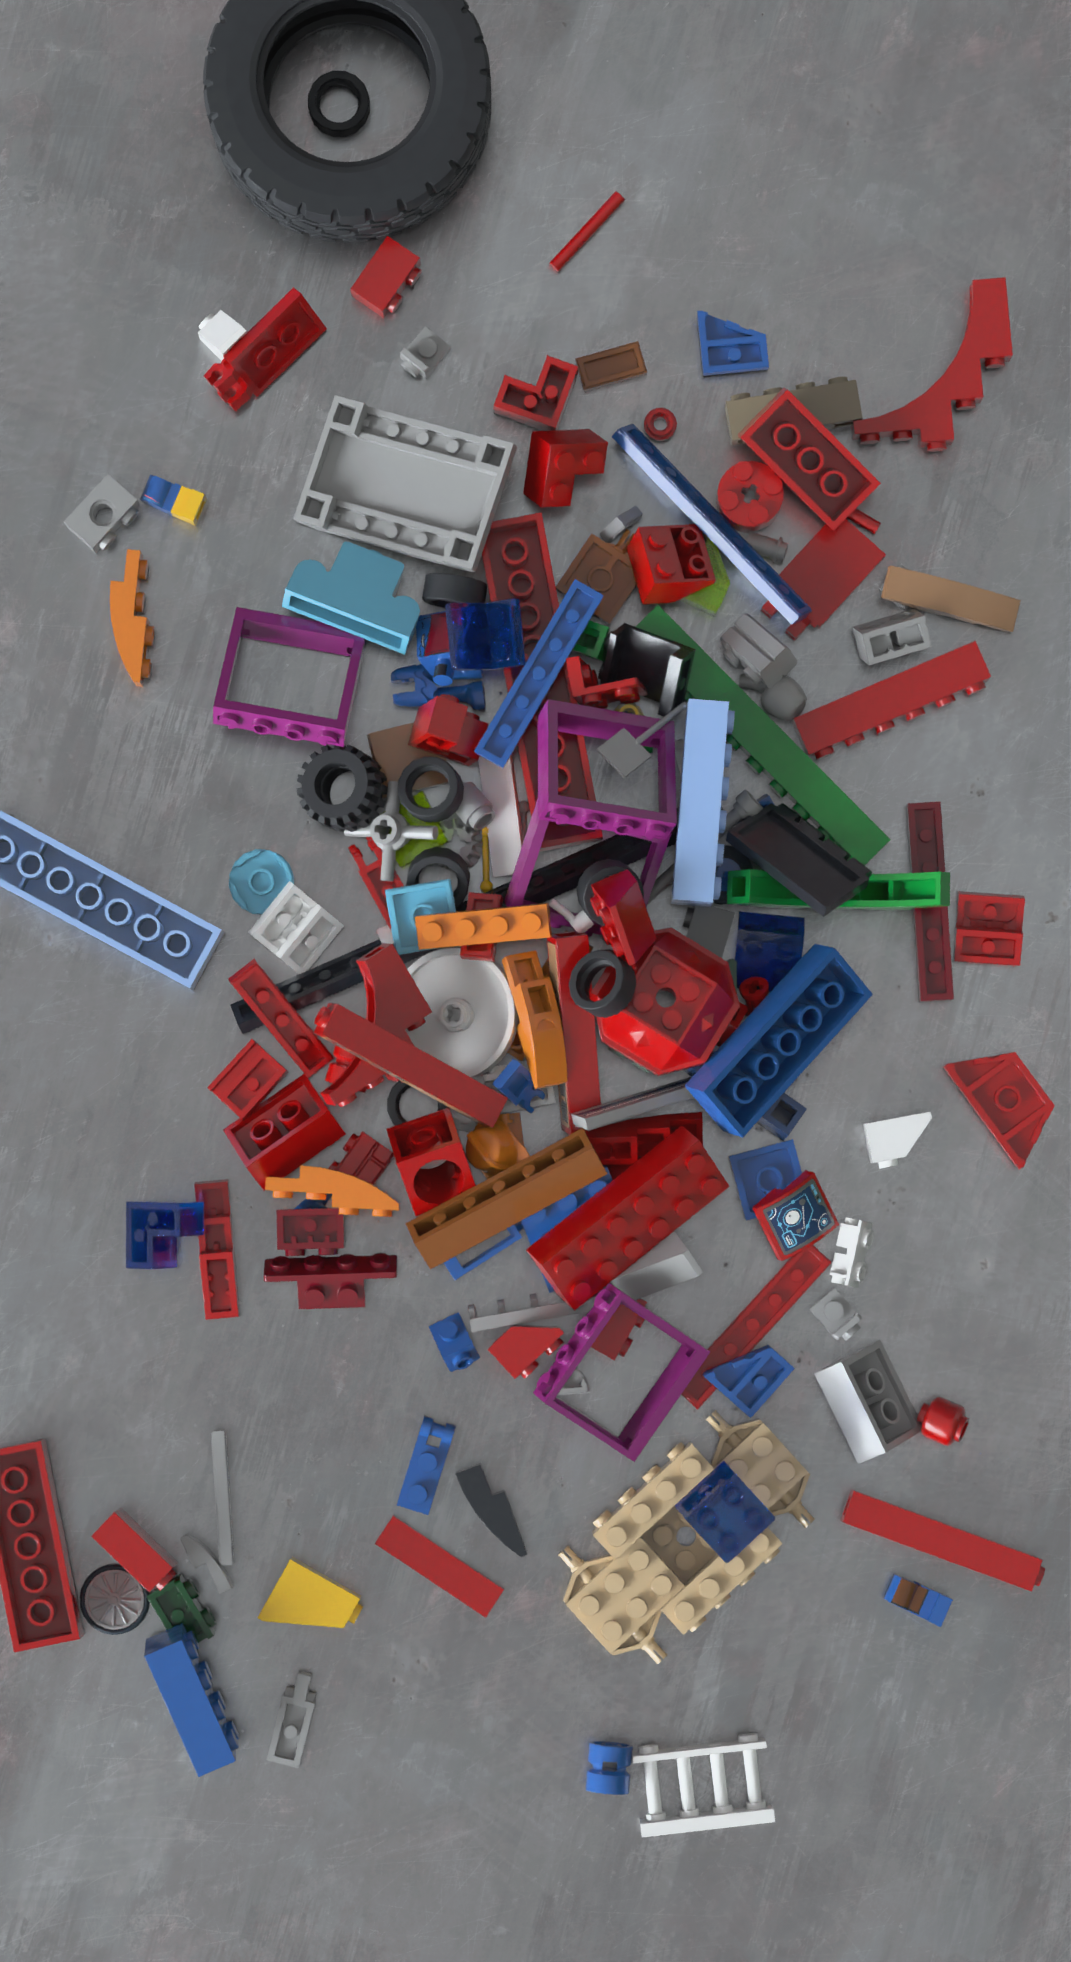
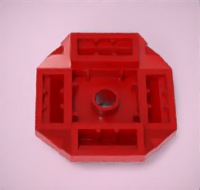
M672 927L654 930L657 939L641 958L631 965L636 976V988L628 1006L616 1015L607 1018L596 1017L601 1042L657 1076L705 1064L740 1007L728 962ZM606 967L591 991L592 1001L595 1002L603 999L612 990L616 980V970L614 967ZM661 991H668L674 996L675 1003L670 1007H662L657 1003L656 995Z

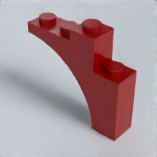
M383 943L356 960L366 989V1020L414 1046L405 1030L413 1031L426 1022L424 1017L432 1013L393 944ZM354 1056L340 1077L320 1094L326 1104L343 1107L357 1098L355 1093L364 1087L371 1089L384 1081V1074L388 1080L397 1082L399 1080Z

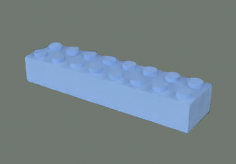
M0 810L1 887L194 990L225 933L223 930Z

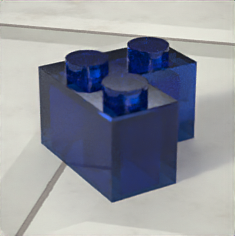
M155 1200L126 1202V1268H177V1237L204 1235V1202Z

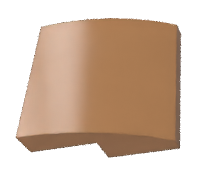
M414 723L367 735L372 758L382 767L380 771L385 773L387 781L382 784L387 787L388 781L398 782L403 770L416 759L427 756L438 757L446 761L444 757L408 745ZM438 771L426 772L416 780L412 793L416 790L448 784V779ZM387 794L382 795V798H387Z

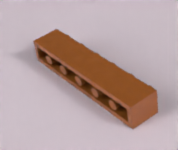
M582 1128L407 1222L406 1226L415 1246L431 1270L586 1185L595 1182L607 1175V1172Z

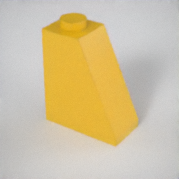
M292 1557L261 1610L258 1619L266 1622L344 1628L348 1621L353 1624L355 1623L363 1606L358 1604L361 1595Z

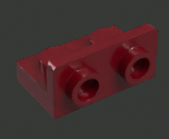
M339 1208L276 1210L277 1250H285V1256H305V1249H318V1255H338V1248H345L344 1214H339Z

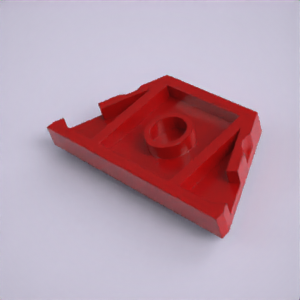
M1016 1052L944 1065V1070L1017 1169L1023 1168L1055 1105Z

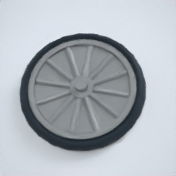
M109 1564L99 1567L85 1580L79 1597L80 1608L84 1618L94 1629L110 1635L124 1634L132 1631L144 1620L150 1604L146 1597L149 1592L120 1564Z

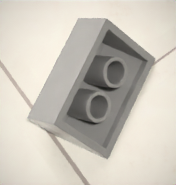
M881 1340L849 1354L814 1373L858 1464L890 1451L921 1432V1422L917 1421L918 1416Z

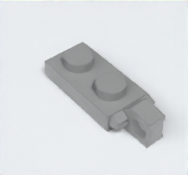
M299 1671L295 1688L286 1687L285 1694L283 1693L267 1761L295 1768L300 1767L315 1706L316 1693L308 1691L312 1678L311 1673Z

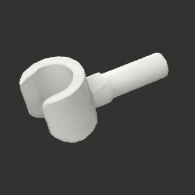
M554 898L549 902V906L564 916L578 933H584L594 925L583 910L574 916L571 911Z

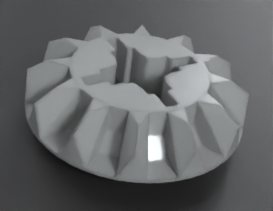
M456 818L442 822L437 827L438 837L436 840H430V848H447V846L442 847V844L452 842L454 831H457L460 841L471 843V845L460 848L459 853L467 863L468 869L478 861L483 846L479 831L474 830L472 827H467L461 819ZM438 864L446 870L454 871L452 868L444 864Z

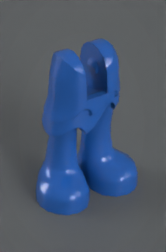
M480 650L474 667L471 670L455 672L453 680L483 679ZM422 664L401 667L391 673L392 683L415 682V691L393 694V703L395 705L420 707L436 696L447 694L458 698L461 703H468L473 710H486L483 681H476L461 686L437 688L433 683V675H430Z

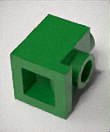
M589 621L573 651L604 662L607 654L604 644L610 628Z

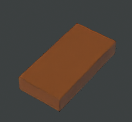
M639 341L575 358L584 392L647 375Z

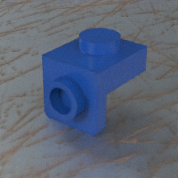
M459 1312L429 1326L450 1372L457 1369H465L480 1358Z

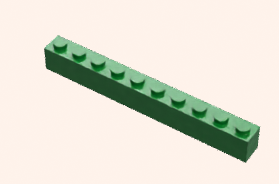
M659 605L636 626L637 628L696 649L685 702L688 703L689 698L729 702L728 710L735 711L732 735L726 734V743L732 744L734 751L740 748L748 756L745 760L748 766L758 775L763 772L771 780L768 784L770 788L781 798L786 795L795 804L792 810L800 815L802 820L807 821L810 819L818 827V830L825 835L824 841L831 839L850 854L848 860L854 857L863 865H866L891 840Z

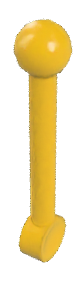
M487 826L482 829L483 881L480 884V889L484 893L493 889V884L489 878Z

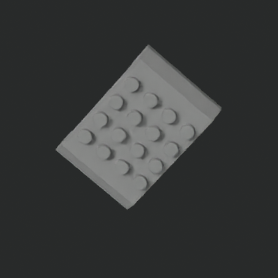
M335 395L293 519L298 523L320 531L462 571L476 572L517 446L514 443L483 435V437L372 408L363 402Z

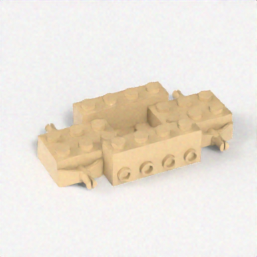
M717 1410L712 1412L711 1414L720 1424H717L710 1415L705 1420L719 1433L718 1436L720 1438L710 1463L691 1442L686 1445L682 1442L678 1443L667 1454L670 1460L661 1468L657 1464L654 1465L642 1477L645 1483L636 1491L633 1487L629 1488L617 1500L621 1505L616 1510L610 1513L607 1509L593 1522L596 1528L592 1531V1534L608 1551V1555L584 1561L572 1551L569 1545L564 1548V1551L572 1560L563 1551L558 1554L571 1568L570 1571L572 1572L563 1601L610 1654L617 1655L641 1648L651 1656L656 1664L660 1663L661 1659L653 1650L662 1659L668 1655L654 1641L655 1638L653 1637L661 1612L667 1616L683 1635L689 1630L693 1632L706 1620L705 1615L712 1608L718 1609L731 1597L729 1593L737 1585L742 1587L756 1574L754 1570L762 1562L767 1564L780 1552L778 1548L783 1543L761 1519L789 1512V1514L794 1515L804 1528L809 1526V1524L801 1514L810 1523L815 1520L802 1506L801 1502L810 1476L809 1472L760 1419L732 1426L720 1416ZM687 1526L695 1531L696 1538L692 1544L682 1545L677 1541L676 1535L680 1528Z

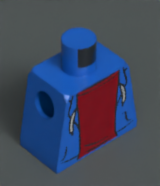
M473 606L420 615L416 626L417 657L430 675H433V682L437 685H451L455 672L471 670L475 665L487 624Z

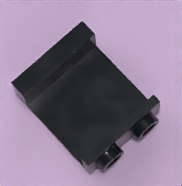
M627 623L622 624L608 634L604 644V649L607 650L606 658L598 673V679L601 680L600 685L638 678L647 688L648 695L644 697L660 702L658 715L663 717L685 701L696 649Z

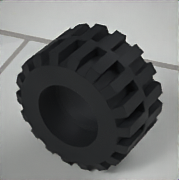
M328 745L321 747V754L314 751L310 755L312 761L309 764L304 762L301 767L305 770L304 775L298 774L297 782L301 783L302 787L297 788V795L303 798L300 801L302 808L308 811L307 814L311 818L336 831L344 832L346 829L353 832L357 831V825L363 828L370 825L368 819L370 817L373 819L380 815L376 812L378 807L384 808L386 803L382 799V795L387 794L388 787L382 783L387 781L385 773L380 771L382 767L379 763L351 745H347V747L345 745L344 747L334 745V748ZM352 771L355 777L353 793L343 803L333 805L330 798L332 783L342 773Z

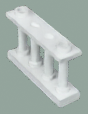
M746 1733L738 1735V1740L667 1749H658L657 1744L639 1746V1752H633L632 1758L633 1763L643 1762L649 1808L646 1819H640L642 1837L775 1822L773 1805H766V1800H762L756 1749L767 1748L765 1738H758V1733ZM743 1751L749 1801L746 1802V1807L733 1809L732 1804H729L723 1753ZM710 1755L715 1805L712 1806L713 1811L699 1812V1808L695 1807L690 1757ZM677 1759L682 1809L679 1810L680 1815L666 1816V1812L662 1811L657 1761Z

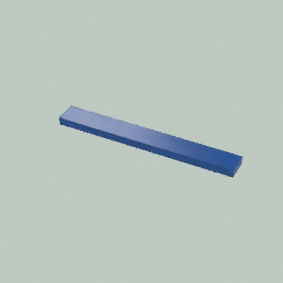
M634 424L621 427L612 435V438L792 625L805 619L812 610L805 601Z

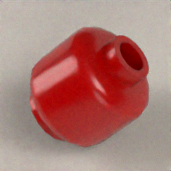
M943 1397L935 1398L930 1405L924 1403L917 1417V1421L922 1423V1435L944 1446H949L955 1441L960 1442L969 1424V1418L966 1417L964 1407Z

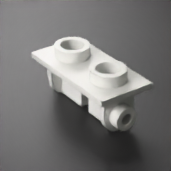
M845 1217V1222L840 1224L836 1246L848 1249L846 1255L834 1253L830 1275L833 1276L831 1282L859 1288V1283L864 1280L867 1265L864 1262L866 1251L870 1249L873 1243L874 1232L871 1230L873 1223L862 1220L858 1222L856 1219Z

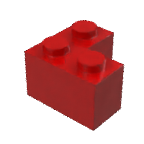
M547 355L536 386L505 375L494 403V413L542 431L558 430L578 375V366Z
M590 429L532 431L523 494L542 508L571 506L575 475L604 474L608 442Z
M441 694L418 708L408 745L470 766L479 760L480 755L475 753L474 750L486 732L489 723L480 721V717L477 714L467 712L468 706L460 704L458 698Z

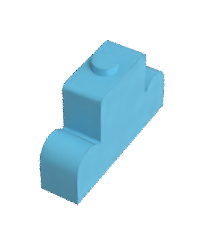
M344 542L329 572L326 571L322 563L316 560L309 559L298 563L285 589L282 607L404 655L415 633L420 613L418 603L411 597L403 595L395 597L400 586L404 564L386 557L376 550H368L351 542Z

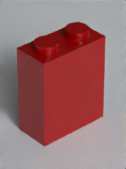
M122 1508L116 1510L91 1536L148 1592L155 1587L161 1591L177 1574L173 1568L178 1562Z

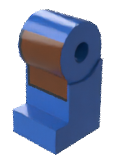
M894 1574L884 1597L888 1602L939 1627L942 1626L953 1601L951 1597L896 1574Z

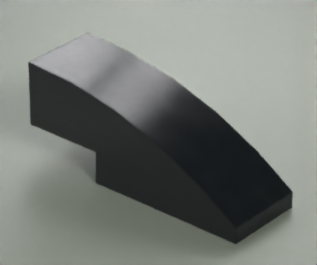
M481 1463L456 1471L455 1475L464 1495L485 1526L520 1557L527 1555V1550L505 1489L492 1494Z

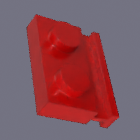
M251 1039L207 1088L245 1121L287 1075L288 1071L258 1043Z

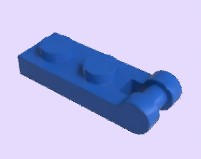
M424 1416L397 1506L429 1515L456 1425L446 1423V1426L433 1422V1418ZM429 1435L441 1438L439 1448L426 1444Z

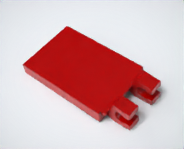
M293 287L223 356L224 359L221 363H214L204 377L218 390L217 394L221 399L228 403L234 411H237L251 399L252 394L258 397L327 328L303 295Z
M847 519L834 531L825 524L779 574L812 610L805 619L793 625L791 624L786 629L785 634L793 641L809 625L820 629L886 556L882 550ZM768 600L760 611L770 620L778 610Z

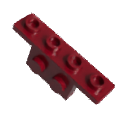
M377 1253L372 1256L344 1254L339 1257L311 1255L306 1258L278 1256L273 1259H266L264 1263L265 1282L297 1281L299 1309L365 1307L364 1279L397 1277V1255H387L385 1253Z

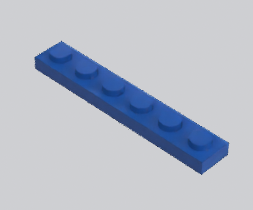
M576 579L573 581L474 750L475 753L504 769L563 668L566 658L570 656L604 595Z

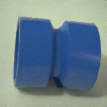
M591 1741L589 1743L588 1761L593 1764V1767L587 1771L586 1790L601 1794H629L630 1774L626 1771V1767L632 1763L633 1746L619 1742ZM603 1761L617 1762L616 1768L602 1767Z

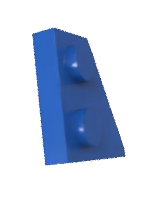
M697 311L703 376L769 369L766 334L753 329L742 328L737 323L729 320L724 321L708 315V312Z
M766 1345L706 1370L702 1375L751 1418L795 1368L773 1348Z

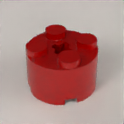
M740 461L729 468L719 482L716 494L718 511L737 531L749 533L750 531L754 532L766 528L774 522L779 514L784 496L783 484L779 476L766 464L757 461ZM749 491H753L757 500L752 499L750 503H746L743 493L747 494Z

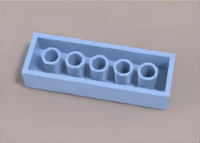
M689 698L687 703L671 904L711 907L713 900H719L721 877H715L716 866L721 867V864H723L724 844H718L719 833L724 834L726 828L727 811L721 810V800H727L729 791V777H723L724 767L729 768L732 753V744H726V734L732 735L735 711L728 710L729 702Z

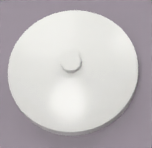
M461 948L436 950L422 956L407 969L432 1013L424 1017L426 1022L413 1031H408V1029L405 1031L415 1047L469 1077L475 1078L491 1070L503 1059L510 1049L517 1032L516 1026L519 1022V1016L506 973L495 961L462 959L460 957Z

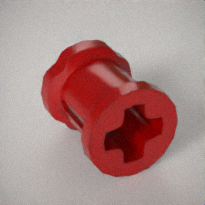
M762 977L748 978L739 987L740 994L745 999V1005L749 1007L745 1014L747 1017L752 1013L753 1008H756L768 995L769 984Z

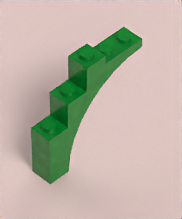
M764 870L728 871L727 904L779 909L812 908ZM950 872L871 874L866 889L834 910L870 909L899 911L912 910V908L950 906Z

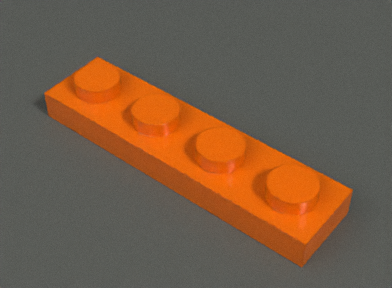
M549 903L415 916L419 950L550 938L552 936Z

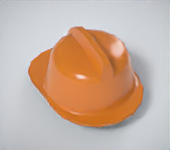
M497 1119L493 1128L482 1126L478 1123L473 1131L466 1135L468 1138L466 1156L469 1162L476 1169H479L487 1179L530 1157L523 1144L502 1120Z

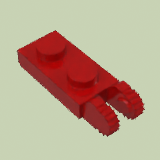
M366 837L367 844L371 851L375 853L377 861L366 866L362 859L363 855L355 844L349 846L348 849L360 869L358 871L391 929L385 890L404 887L395 869L394 881L380 880L382 850L375 844L372 837Z

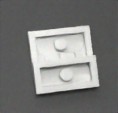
M289 881L248 933L298 974H301L310 969L344 925Z

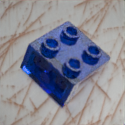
M506 599L489 603H447L445 605L452 670H500L526 665L519 599Z
M739 911L734 959L737 961V988L748 978L762 977L769 984V992L774 989L802 958L805 918Z
M725 1461L721 1462L675 1505V1508L725 1563H729L775 1521V1516Z

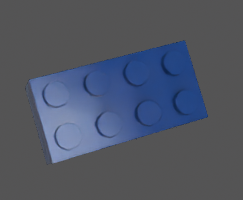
M182 1623L147 1638L144 1657L198 1777L235 1762L236 1749L239 1748L237 1740L240 1738L233 1721L227 1722L225 1719L224 1710L226 1705L219 1690L216 1692L212 1690L211 1680L213 1677L207 1662L199 1661L197 1652L199 1645L193 1631L187 1632Z

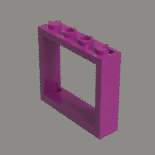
M236 607L213 705V724L228 726V729L240 728L251 730L261 735L274 734L285 736L294 741L307 740L318 742L324 746L330 744L344 747L366 639L319 621ZM241 637L351 656L337 719L227 700Z
M548 699L538 715V819L556 822V824L582 826L588 830L601 829L613 831L619 835L631 834L643 836L650 840L653 838L666 840L677 824L675 721H669L641 743L642 746L657 748L659 812L558 795V731L609 740L621 729L625 728L636 739L661 719Z
M538 799L504 900L507 907L539 904L523 900L549 821L538 819ZM671 833L666 840L655 838L650 840L643 836L628 834L632 837L652 841L640 876L646 907ZM549 906L551 927L561 928L564 925L573 928L564 916ZM591 919L594 925L584 933L588 934V936H592L593 933L602 935L600 927L604 925H600Z
M609 1282L607 1287L596 1296L594 1306L587 1316L577 1323L575 1333L569 1342L559 1349L556 1360L551 1368L539 1378L537 1388L533 1393L546 1405L635 1462L710 1351ZM622 1303L682 1345L621 1434L616 1436L558 1398L557 1395Z

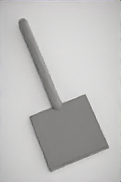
M681 703L636 739L625 728L621 729L598 747L597 751L623 778L627 777L651 758V755L641 743L686 709L687 703Z

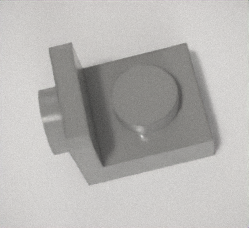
M425 326L408 348H403L400 352V357L404 361L401 365L414 377L420 374L427 379L451 350V346Z
M835 1287L809 1308L836 1340L841 1336L847 1340L861 1328L857 1323L862 1317Z

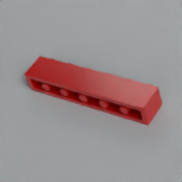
M973 641L795 717L791 723L808 757L815 755L816 760L835 753L833 747L845 742L846 746L850 747L865 740L863 734L874 729L877 734L894 728L895 724L893 721L903 717H906L907 721L916 719L926 714L924 708L935 703L937 708L951 704L956 701L954 695L966 691L968 695L977 693L986 688L984 682H987L991 675L976 641Z

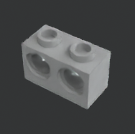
M916 609L852 627L859 657L868 665L932 647L925 615Z

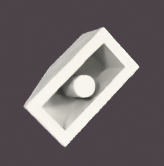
M220 310L216 315L213 313L209 314L200 323L199 328L201 330L198 332L200 340L222 361L224 359L223 356L247 331Z
M931 1112L863 1124L870 1163L878 1162L879 1169L899 1165L898 1158L907 1156L932 1119Z

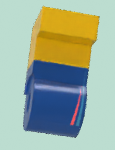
M150 475L140 500L153 508L196 526L207 498L204 493L197 490H191L160 477Z

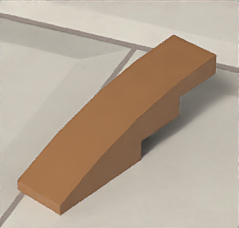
M888 566L881 595L883 599L937 616L945 615L967 623L981 624L1004 632H1013L1021 601L982 588L895 566Z

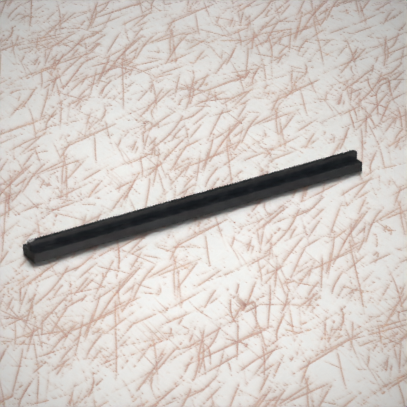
M679 807L676 808L677 821H678V809H679ZM677 824L671 831L667 847L676 843ZM617 834L532 872L523 900L543 903V901L546 902L566 891L569 892V890L577 888L579 879L584 871L598 861L611 859L621 861L625 865L637 862V860L647 857L652 841ZM510 882L485 893L502 895V907H507L504 900ZM467 901L462 902L460 906L455 908L456 911H466ZM378 939L278 983L276 986L296 1010H301L305 1006L312 1005L317 1001L335 995L339 991L346 990L364 981L356 960L382 943ZM437 949L401 954L399 956L403 963H407V961L414 960ZM244 999L230 1005L242 1034L251 1032L264 1025Z

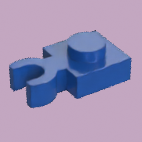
M515 1059L511 1060L492 1083L502 1095L508 1098V1101L516 1106L519 1105L529 1113L534 1111L533 1107L530 1106V1101L534 1096H538L542 1100L545 1098L542 1090L534 1088L530 1072Z

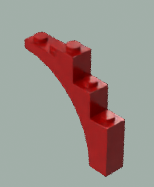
M1006 277L972 281L970 285L969 317L965 336L956 357L945 373L924 394L904 407L879 417L853 421L851 426L852 440H860L861 444H874L880 442V438L893 437V441L900 442L912 440L913 435H917L918 447H927L929 452L946 450L947 445L952 444L954 430L951 406L956 405L957 410L976 408V404L981 403L984 397L981 364H985V368L1004 367L1005 362H1009L1013 356Z

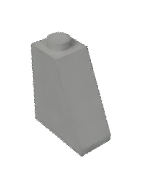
M674 1231L610 1283L637 1300L698 1277L704 1272Z

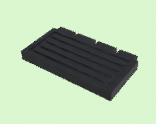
M770 803L758 814L750 816L727 832L726 841L823 917L868 886L872 874L869 868L854 857L848 860L850 857L848 852L831 839L824 841L825 835L806 820L799 823L801 816L784 803L778 806Z

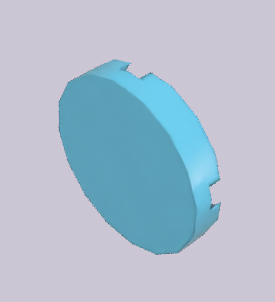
M255 849L244 853L235 861L229 876V889L232 898L243 910L255 915H262L289 881L294 884L295 877L291 866L280 854L270 850Z

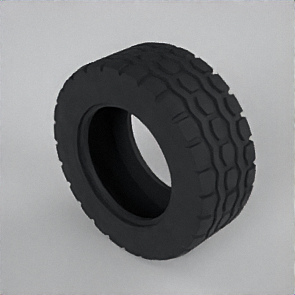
M229 0L219 15L221 21L215 24L207 47L209 52L205 57L203 69L204 102L212 134L226 170L229 171L232 180L246 197H249L252 200V204L271 219L279 220V224L300 234H304V232L310 233L312 238L335 242L337 239H343L344 243L369 242L370 238L376 237L377 240L385 239L387 236L392 237L401 234L402 229L408 228L410 230L424 223L432 217L431 213L441 211L457 195L456 191L464 187L476 168L475 163L482 155L491 120L489 56L479 23L474 14L469 11V5L465 0ZM345 24L371 26L383 30L402 41L421 62L430 83L425 109L418 123L408 136L398 145L381 155L353 162L326 160L299 148L279 129L269 109L271 86L275 74L286 55L309 35L328 27Z

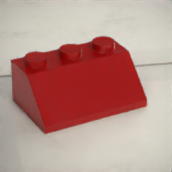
M302 1074L259 1104L245 1121L239 1118L223 1129L245 1167L264 1191L266 1177L284 1178L300 1167V1165L305 1164L315 1155L346 1135L305 1074Z

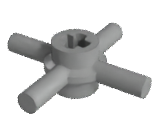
M388 781L385 813L376 817L365 828L357 825V831L350 832L346 829L344 830L345 836L372 837L375 844L383 850L381 881H394L396 850L405 846L410 839L436 840L438 837V828L436 826L409 825L406 818L399 813L400 798L398 795V782Z

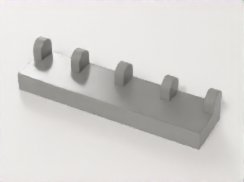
M599 1292L575 1311L565 1302L538 1307L536 1294H530L532 1308L506 1312L504 1299L497 1300L499 1314L476 1317L477 1311L475 1306L468 1305L471 1331L476 1332L589 1312L594 1306L595 1298Z

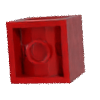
M449 1107L386 1129L396 1164L415 1216L424 1214L476 1186ZM446 1160L437 1167L421 1169L422 1166L431 1161Z

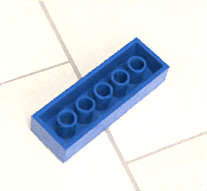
M814 944L685 1084L686 1089L723 1132L743 1138L873 995L872 992L835 948Z

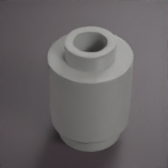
M463 782V800L455 813L467 827H472L476 831L481 830L494 819L493 806L473 782Z

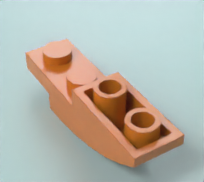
M127 549L124 582L111 581L110 613L115 641L124 666L135 685L143 687L144 678L149 679L151 671V659H146L147 646H153L154 626H149L150 621L147 617L137 616V612H143L145 593L140 592L141 579L146 580L148 560H143V554L140 550Z
M536 950L505 956L502 959V964L520 1020L516 1028L534 1088L539 1089L566 1083L567 1064L563 1031L550 977L544 978Z
M300 1165L299 1179L266 1177L265 1190L273 1191V1197L293 1198V1192H306V1199L326 1200V1194H332V1207H338L339 1214L359 1215V1209H373L372 1216L392 1217L393 1210H400V1203L386 1192L360 1178L336 1170Z

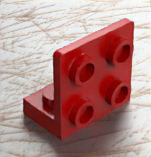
M579 656L566 658L572 696L580 705L606 709L608 708V703L620 701L621 704H632L639 702L640 696L648 695L647 688L638 678L599 685L595 669L591 670L590 664H586Z

